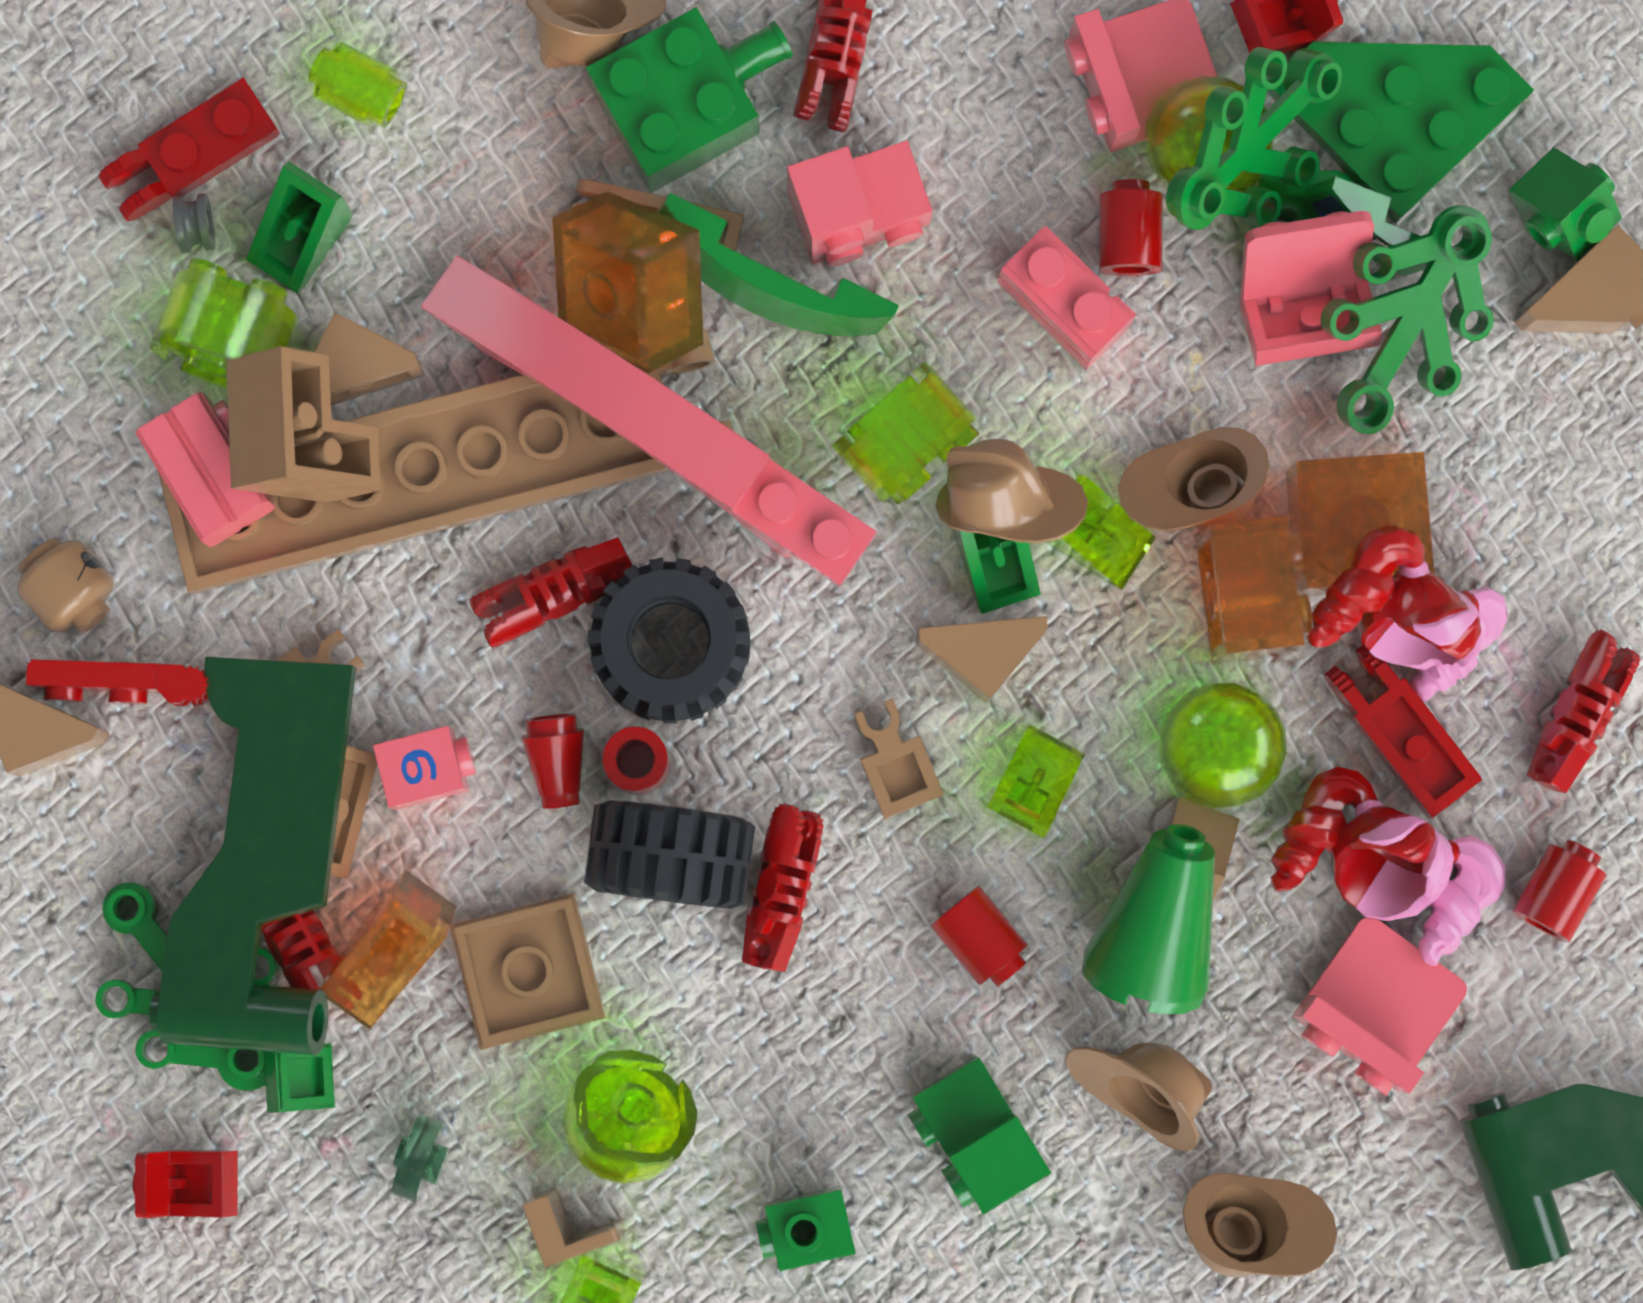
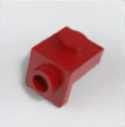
M1234 0L1230 3L1249 54L1257 47L1277 50L1283 54L1304 49L1312 42L1320 41L1343 24V16L1337 0Z
M174 1149L137 1153L135 1156V1173L132 1181V1189L135 1196V1216L137 1218L167 1216L223 1218L238 1216V1150Z

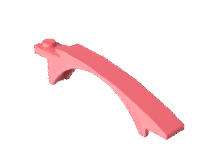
M455 256L420 306L424 311L473 343L476 349L491 359L518 371L559 395L650 455L729 513L782 557L788 559L790 555H793L837 586L841 587L876 536L877 531L772 461L767 453L583 332L460 256Z

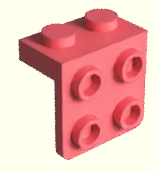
M1167 0L1103 22L1098 8L1074 16L1069 39L1064 40L1065 51L1072 72L1075 76L1083 75L1090 98L1085 99V106L1092 129L1096 135H1104L1110 153L1206 121V100L1215 88L1221 87L1193 6L1189 0Z
M1338 211L1324 217L1294 222H1270L1261 227L1253 228L1245 234L1240 309L1256 366L1380 346L1382 336L1380 324L1363 329L1352 340L1342 341L1326 333L1320 321L1322 310L1334 299H1346L1355 304L1372 298L1368 281L1357 276L1353 268V258L1356 251L1362 245L1372 243L1374 224L1369 212L1356 211L1348 213ZM1345 310L1338 315L1336 320L1337 330L1347 325L1350 318L1349 310Z
M1364 917L1354 926L1292 1017L1306 1026L1301 1036L1332 1058L1340 1050L1357 1062L1359 1066L1354 1074L1385 1096H1387L1391 1088L1398 1092L1410 1094L1425 1073L1416 1066L1466 996L1467 986L1461 978L1440 963L1436 966H1430L1425 963L1420 955L1419 948L1380 920Z

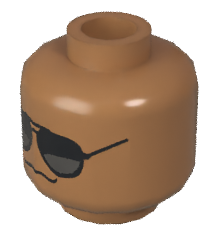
M54 537L34 549L20 563L18 570L22 576L17 584V591L21 599L49 631L58 633L75 627L82 634L95 627L110 612V608L105 601L109 598L114 588L113 578L81 541L69 540L61 542L58 537Z

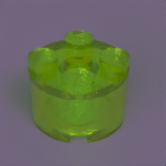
M192 258L187 270L179 271L175 276L150 342V348L164 361L169 350L184 358L180 370L206 382L227 388L226 360L279 346L288 347L298 318L295 312L285 304L288 292L275 283L263 279H252L250 285L226 277V270L215 263Z
M926 360L912 371L919 379V383L909 375L847 430L855 440L852 444L843 435L831 445L835 452L881 503L888 498H891L896 505L902 501L905 502L932 477L924 468L936 456L943 463L946 462L952 447H966L979 435V432L972 426V422L977 418L975 414Z

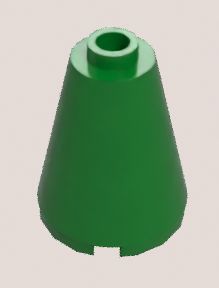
M1172 824L1167 829L1155 831L1086 945L1083 954L1082 974L1093 988L1111 1000L1123 1005L1127 1004L1129 995L1150 1001L1147 1012L1156 1014H1184L1198 1009L1203 1003L1210 981L1215 850L1206 841V837L1201 831L1183 824Z

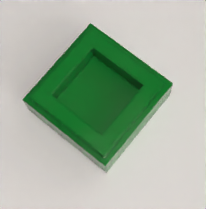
M324 1043L320 1053L317 1055L264 1051L267 1113L335 1108L332 1043Z

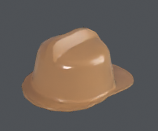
M526 0L527 7L537 17L536 33L540 45L541 63L548 68L575 65L589 66L615 52L627 32L647 26L660 19L666 10V0Z
M1219 427L1204 431L1193 437L1153 449L1137 457L1123 471L1118 486L1120 505L1131 520L1148 529L1167 532L1193 526L1200 530L1210 531L1230 528L1246 517L1254 505L1257 494L1266 483L1270 468L1267 450L1255 435L1241 428Z
M1001 438L986 439L971 444L968 447H952L948 453L947 483L939 491L935 507L939 519L951 529L967 533H980L1016 542L1042 543L1060 539L1071 533L1086 516L1088 500L1083 487L1069 475L1034 465L1027 452L1013 441Z
M1148 1042L1135 1044L1118 1056L1092 1047H1074L1066 1054V1066L1072 1077L1097 1099L1135 1121L1142 1129L1166 1146L1180 1151H1189L1197 1146L1199 1135L1194 1119L1202 1108L1203 1102L1211 1093L1212 1084L1210 1079L1181 1053L1167 1045Z
M1214 1173L1200 1179L1188 1192L1182 1211L1189 1244L1194 1245L1200 1259L1210 1269L1227 1277H1247L1251 1274L1276 1277L1304 1276L1322 1267L1331 1256L1338 1234L1334 1215L1323 1198L1306 1186L1286 1180L1250 1177L1234 1173Z

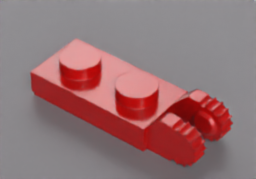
M243 77L137 144L139 149L126 152L114 162H110L109 165L100 171L98 178L105 188L113 189L123 185L147 168H153L160 181L149 184L133 193L119 207L126 221H135L174 197H184L278 137L280 132Z
M1361 645L1355 650L1358 662L1365 672L1385 691L1368 704L1348 674L1341 671L1337 666L1332 667L1324 674L1325 680L1341 703L1353 714L1350 719L1428 819H1432L1483 779L1405 678L1400 680L1386 661L1374 657L1365 646Z
M30 659V662H27L26 685L38 690H44V701L79 703L83 702L84 691L109 692L108 703L145 705L148 701V693H160L168 703L174 704L177 707H189L190 704L197 707V705L204 706L205 702H209L206 688L210 686L207 684V679L209 678L204 676V670L200 671L199 667L193 668L191 665L185 668L184 665L38 659Z

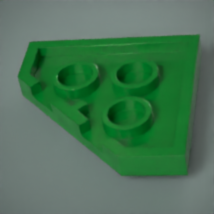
M1312 42L1306 49L1329 54L1342 70V82L1339 91L1332 99L1324 100L1319 104L1309 103L1294 120L1349 176L1357 181L1359 186L1390 197L1391 201L1387 214L1397 223L1532 94L1534 89L1490 45ZM1284 80L1276 89L1267 90V93L1275 101L1286 91Z

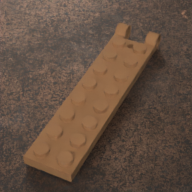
M706 329L686 331L660 340L613 351L660 383H662L661 376L692 372L715 362ZM521 375L345 421L378 427L381 491L326 503L268 494L276 508L249 526L241 528L239 532L216 546L209 547L200 541L159 471L158 474L187 591L194 595L671 470L575 405L527 376ZM719 421L734 431L731 421Z

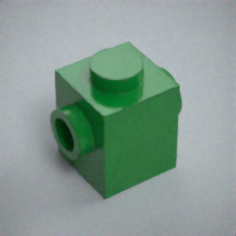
M1555 147L1509 189L1530 237L1545 250L1551 251L1556 247L1576 261L1596 243L1602 241L1622 219L1612 192L1615 191V185L1608 174L1594 163L1589 162L1586 166L1582 165Z
M841 1186L765 1203L767 1218L755 1221L763 1259L776 1257L779 1272L856 1254ZM808 1220L815 1225L816 1232L808 1239H799L792 1233L791 1229L796 1222Z

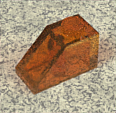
M405 869L367 915L319 987V990L325 992L327 1000L370 1030L447 938L457 906Z

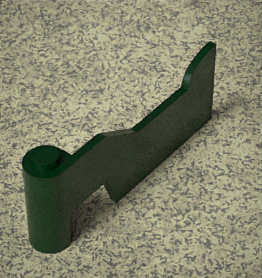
M205 657L204 676L209 678L207 679V684L210 686L206 688L209 702L216 715L224 723L239 730L224 843L219 853L171 916L160 991L154 993L150 1004V1024L154 1030H158L159 1037L165 1044L317 1055L324 1045L328 1028L329 1013L325 992L318 989L258 985L254 983L261 924L327 906L356 667L344 664Z
M1572 1084L1526 1101L1508 1103L1505 1093H1498L1467 1104L1471 1115L1460 1119L1459 1122L1510 1270H1521L1545 1264L1572 1252L1552 1192L1555 1189L1610 1170L1643 1214V1097L1588 1084Z

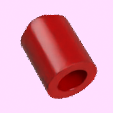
M1142 179L1117 180L1112 182V190L1100 194L1099 271L1101 273L1115 276H1145L1163 271V194L1150 190L1149 181Z
M627 727L616 732L608 740L603 752V767L608 778L620 790L632 795H645L657 790L667 779L670 771V755L661 738L653 731L644 727Z
M1567 839L1563 848L1549 844L1512 912L1536 929L1560 941L1570 943L1607 877V874L1597 867L1602 858L1589 848Z
M979 885L930 925L932 930L978 985H981L990 978L996 987H999L1027 963L1019 953L1028 946V943Z

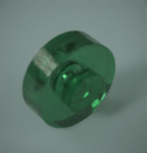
M419 1114L409 1137H402L393 1162V1167L397 1168L391 1189L392 1195L417 1203L426 1182L437 1185L449 1153L448 1147L440 1145L445 1122Z

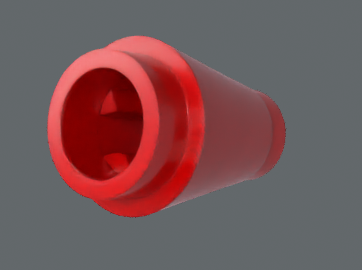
M553 714L526 719L527 734L522 735L521 740L538 794L541 796L542 808H563L580 804L579 791L581 786L584 729L577 727L576 714Z

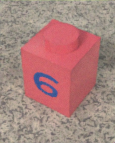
M449 726L373 745L388 808L399 810L470 791L466 777L476 774L472 750L468 738L456 739L454 729Z

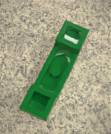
M669 193L650 223L662 242L693 275L729 301L772 322L798 330L832 336L875 335L895 316L899 307L898 304L843 277L824 295L718 243L727 220L672 193Z

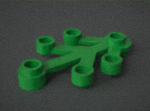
M1257 47L1251 51L1245 63L1244 74L1246 80L1243 92L1226 87H1217L1209 94L1205 103L1206 121L1195 166L1180 169L1172 177L1167 188V209L1182 226L1193 230H1201L1210 225L1219 214L1241 217L1243 222L1258 227L1270 222H1276L1282 205L1280 195L1276 191L1259 186H1252L1245 193L1226 189L1242 171L1277 176L1283 183L1303 189L1310 187L1315 182L1320 169V160L1314 151L1295 146L1288 148L1286 151L1268 149L1266 147L1309 103L1319 104L1324 100L1332 99L1337 94L1342 82V70L1329 54L1310 49H1300L1293 54L1287 64V59L1282 52L1265 47ZM1284 80L1286 91L1261 116L1267 90L1276 89ZM1227 129L1233 130L1229 149L1221 156Z
M1454 205L1443 210L1434 219L1428 234L1390 247H1385L1375 242L1367 243L1356 251L1353 258L1355 273L1360 278L1376 285L1390 281L1398 270L1426 262L1429 263L1417 283L1355 304L1346 299H1334L1322 310L1320 321L1323 330L1342 341L1352 340L1363 329L1396 318L1362 379L1350 382L1338 395L1337 413L1340 420L1348 427L1362 434H1374L1388 425L1393 416L1394 401L1387 388L1419 333L1425 357L1417 371V379L1420 386L1440 397L1448 396L1458 388L1461 382V370L1452 358L1441 295L1453 276L1459 303L1452 309L1449 323L1455 334L1470 341H1479L1491 332L1494 317L1492 311L1485 306L1478 263L1485 258L1490 250L1492 233L1487 219L1480 211L1466 205ZM1461 226L1463 230L1462 238L1458 244L1451 246L1452 236L1456 229ZM1380 253L1382 264L1376 272L1370 274L1369 262L1373 256ZM1345 310H1349L1350 318L1347 325L1337 330L1336 320L1338 315ZM1477 311L1478 319L1476 324L1471 329L1466 330L1465 321L1467 316L1471 312ZM1445 366L1446 374L1444 379L1439 384L1434 385L1433 376L1435 371ZM1362 394H1365L1366 403L1359 412L1353 413L1357 399Z
M127 882L116 885L107 893L103 901L102 911L106 923L119 933L132 934L163 972L167 934L155 920L158 913V902L154 893L148 887L138 883ZM132 896L138 903V913L133 919L126 921L119 916L117 905L123 897ZM258 948L257 955H262L267 959L269 971L263 979H254V983L270 986L271 982L278 975L279 965L271 951ZM109 980L103 983L97 990L95 1002L98 1010L108 1018H124L131 1013L149 1015L152 997L156 991L160 990L135 988L130 982L125 980ZM116 986L124 989L128 997L126 1006L118 1012L112 1010L106 1001L108 992ZM158 1030L145 1032L136 1043L135 1052L137 1059L142 1065L150 1069L164 1068L170 1064L217 1068L222 1079L235 1089L252 1091L266 1086L264 1051H257L259 1057L257 1066L251 1071H245L238 1066L236 1060L240 1049L167 1044V1055L163 1060L156 1062L148 1057L146 1046L150 1039L159 1037Z

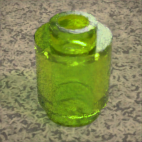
M344 42L338 43L333 50L324 47L314 60L308 76V81L315 84L313 89V97L366 126L374 122L384 128L387 127L398 112L407 91V82L396 77L397 71L394 68Z

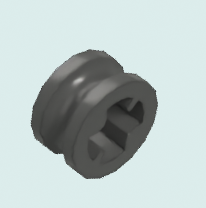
M206 193L198 194L197 199L193 202L185 201L183 196L174 197L173 218L176 238L181 253H191L192 247L195 245H202L206 251L214 250L216 243L215 227L208 195Z

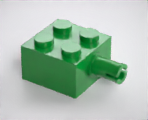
M695 7L585 68L590 88L650 193H653L760 134L759 115L744 90L746 88L745 81L785 59L792 58L793 52L785 35L775 21L728 48L723 44L718 45L700 11Z

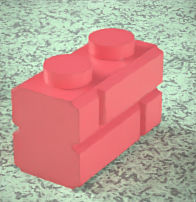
M1046 225L1003 266L997 283L1085 370L1097 361L1127 331L1137 315L1118 296L1111 297L1109 295L1110 288Z
M195 393L172 407L167 413H162L135 431L200 541L207 546H216L239 532L241 528L249 526L276 508L268 494L231 489L228 405L224 400L214 405L204 393Z

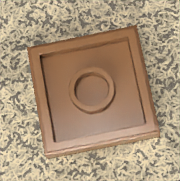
M575 893L449 925L480 1050L606 1018Z

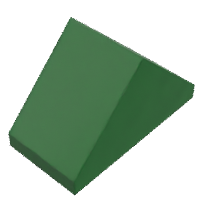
M288 162L282 167L246 260L298 294L306 286L353 217V213L343 196L293 163Z
M952 529L981 614L1041 595L1029 543Z

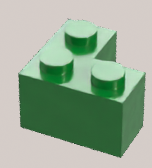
M978 1056L971 1058L910 1095L918 1108L907 1115L927 1148L939 1142L951 1162L941 1172L963 1208L975 1202L984 1215L1052 1174L1019 1118L1011 1111Z

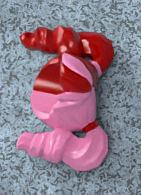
M1385 525L1365 535L1355 549L1350 569L1339 574L1335 581L1326 589V598L1318 603L1312 613L1314 627L1306 637L1311 646L1317 648L1328 647L1338 641L1344 633L1352 631L1357 626L1361 637V644L1374 657L1392 664L1417 669V673L1409 682L1417 695L1425 703L1436 692H1445L1456 684L1457 679H1463L1468 675V672L1473 671L1474 667L1478 664L1476 656L1479 652L1491 645L1499 637L1507 621L1508 613L1505 597L1500 592L1487 586L1469 591H1454L1443 580L1429 571L1428 564L1424 561L1425 547L1413 530L1394 525ZM1398 566V572L1392 576L1393 571Z
M1338 766L1322 772L1313 778L1304 795L1301 809L1292 815L1291 821L1282 829L1285 842L1277 847L1271 859L1276 869V872L1270 877L1274 891H1288L1300 885L1305 875L1315 869L1322 852L1327 850L1332 853L1331 866L1333 876L1343 900L1355 907L1365 917L1390 921L1416 916L1429 907L1431 915L1423 926L1424 936L1419 941V951L1423 961L1430 966H1436L1442 955L1451 954L1461 944L1462 936L1468 935L1480 921V910L1496 902L1505 888L1506 866L1492 845L1474 836L1453 840L1446 839L1425 820L1382 805L1378 801L1372 785L1359 771ZM1345 806L1355 808L1356 817L1349 823H1346L1342 813ZM1454 867L1455 878L1453 880H1449L1452 868Z

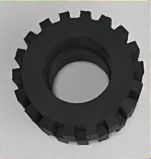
M663 557L650 559V564L639 568L633 565L623 571L624 576L616 583L611 581L603 590L605 595L600 604H595L591 614L593 621L591 630H588V645L590 646L592 656L590 659L605 689L623 708H627L638 717L649 721L651 719L660 720L663 723H677V721L686 719L693 721L704 717L703 714L713 708L717 710L727 701L726 698L733 690H737L750 657V632L743 604L741 605L733 588L727 581L724 583L717 577L715 571L705 565L701 568L691 564V560L677 558L676 562L664 561ZM668 604L685 606L694 611L701 618L708 632V648L701 664L688 675L675 679L660 678L648 673L636 660L632 648V636L638 621L650 610Z
M615 800L594 805L584 884L597 892L724 909H733L745 905L755 826L741 817L680 807Z

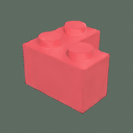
M908 140L856 158H852L849 146L787 166V195L812 264L826 260L828 267H836L864 255L862 247L886 240L888 247L911 242L924 234L922 227L931 223L933 211Z

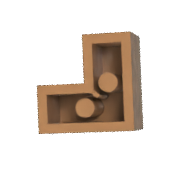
M279 346L226 360L231 489L325 503L381 491L378 427L331 419L329 355Z

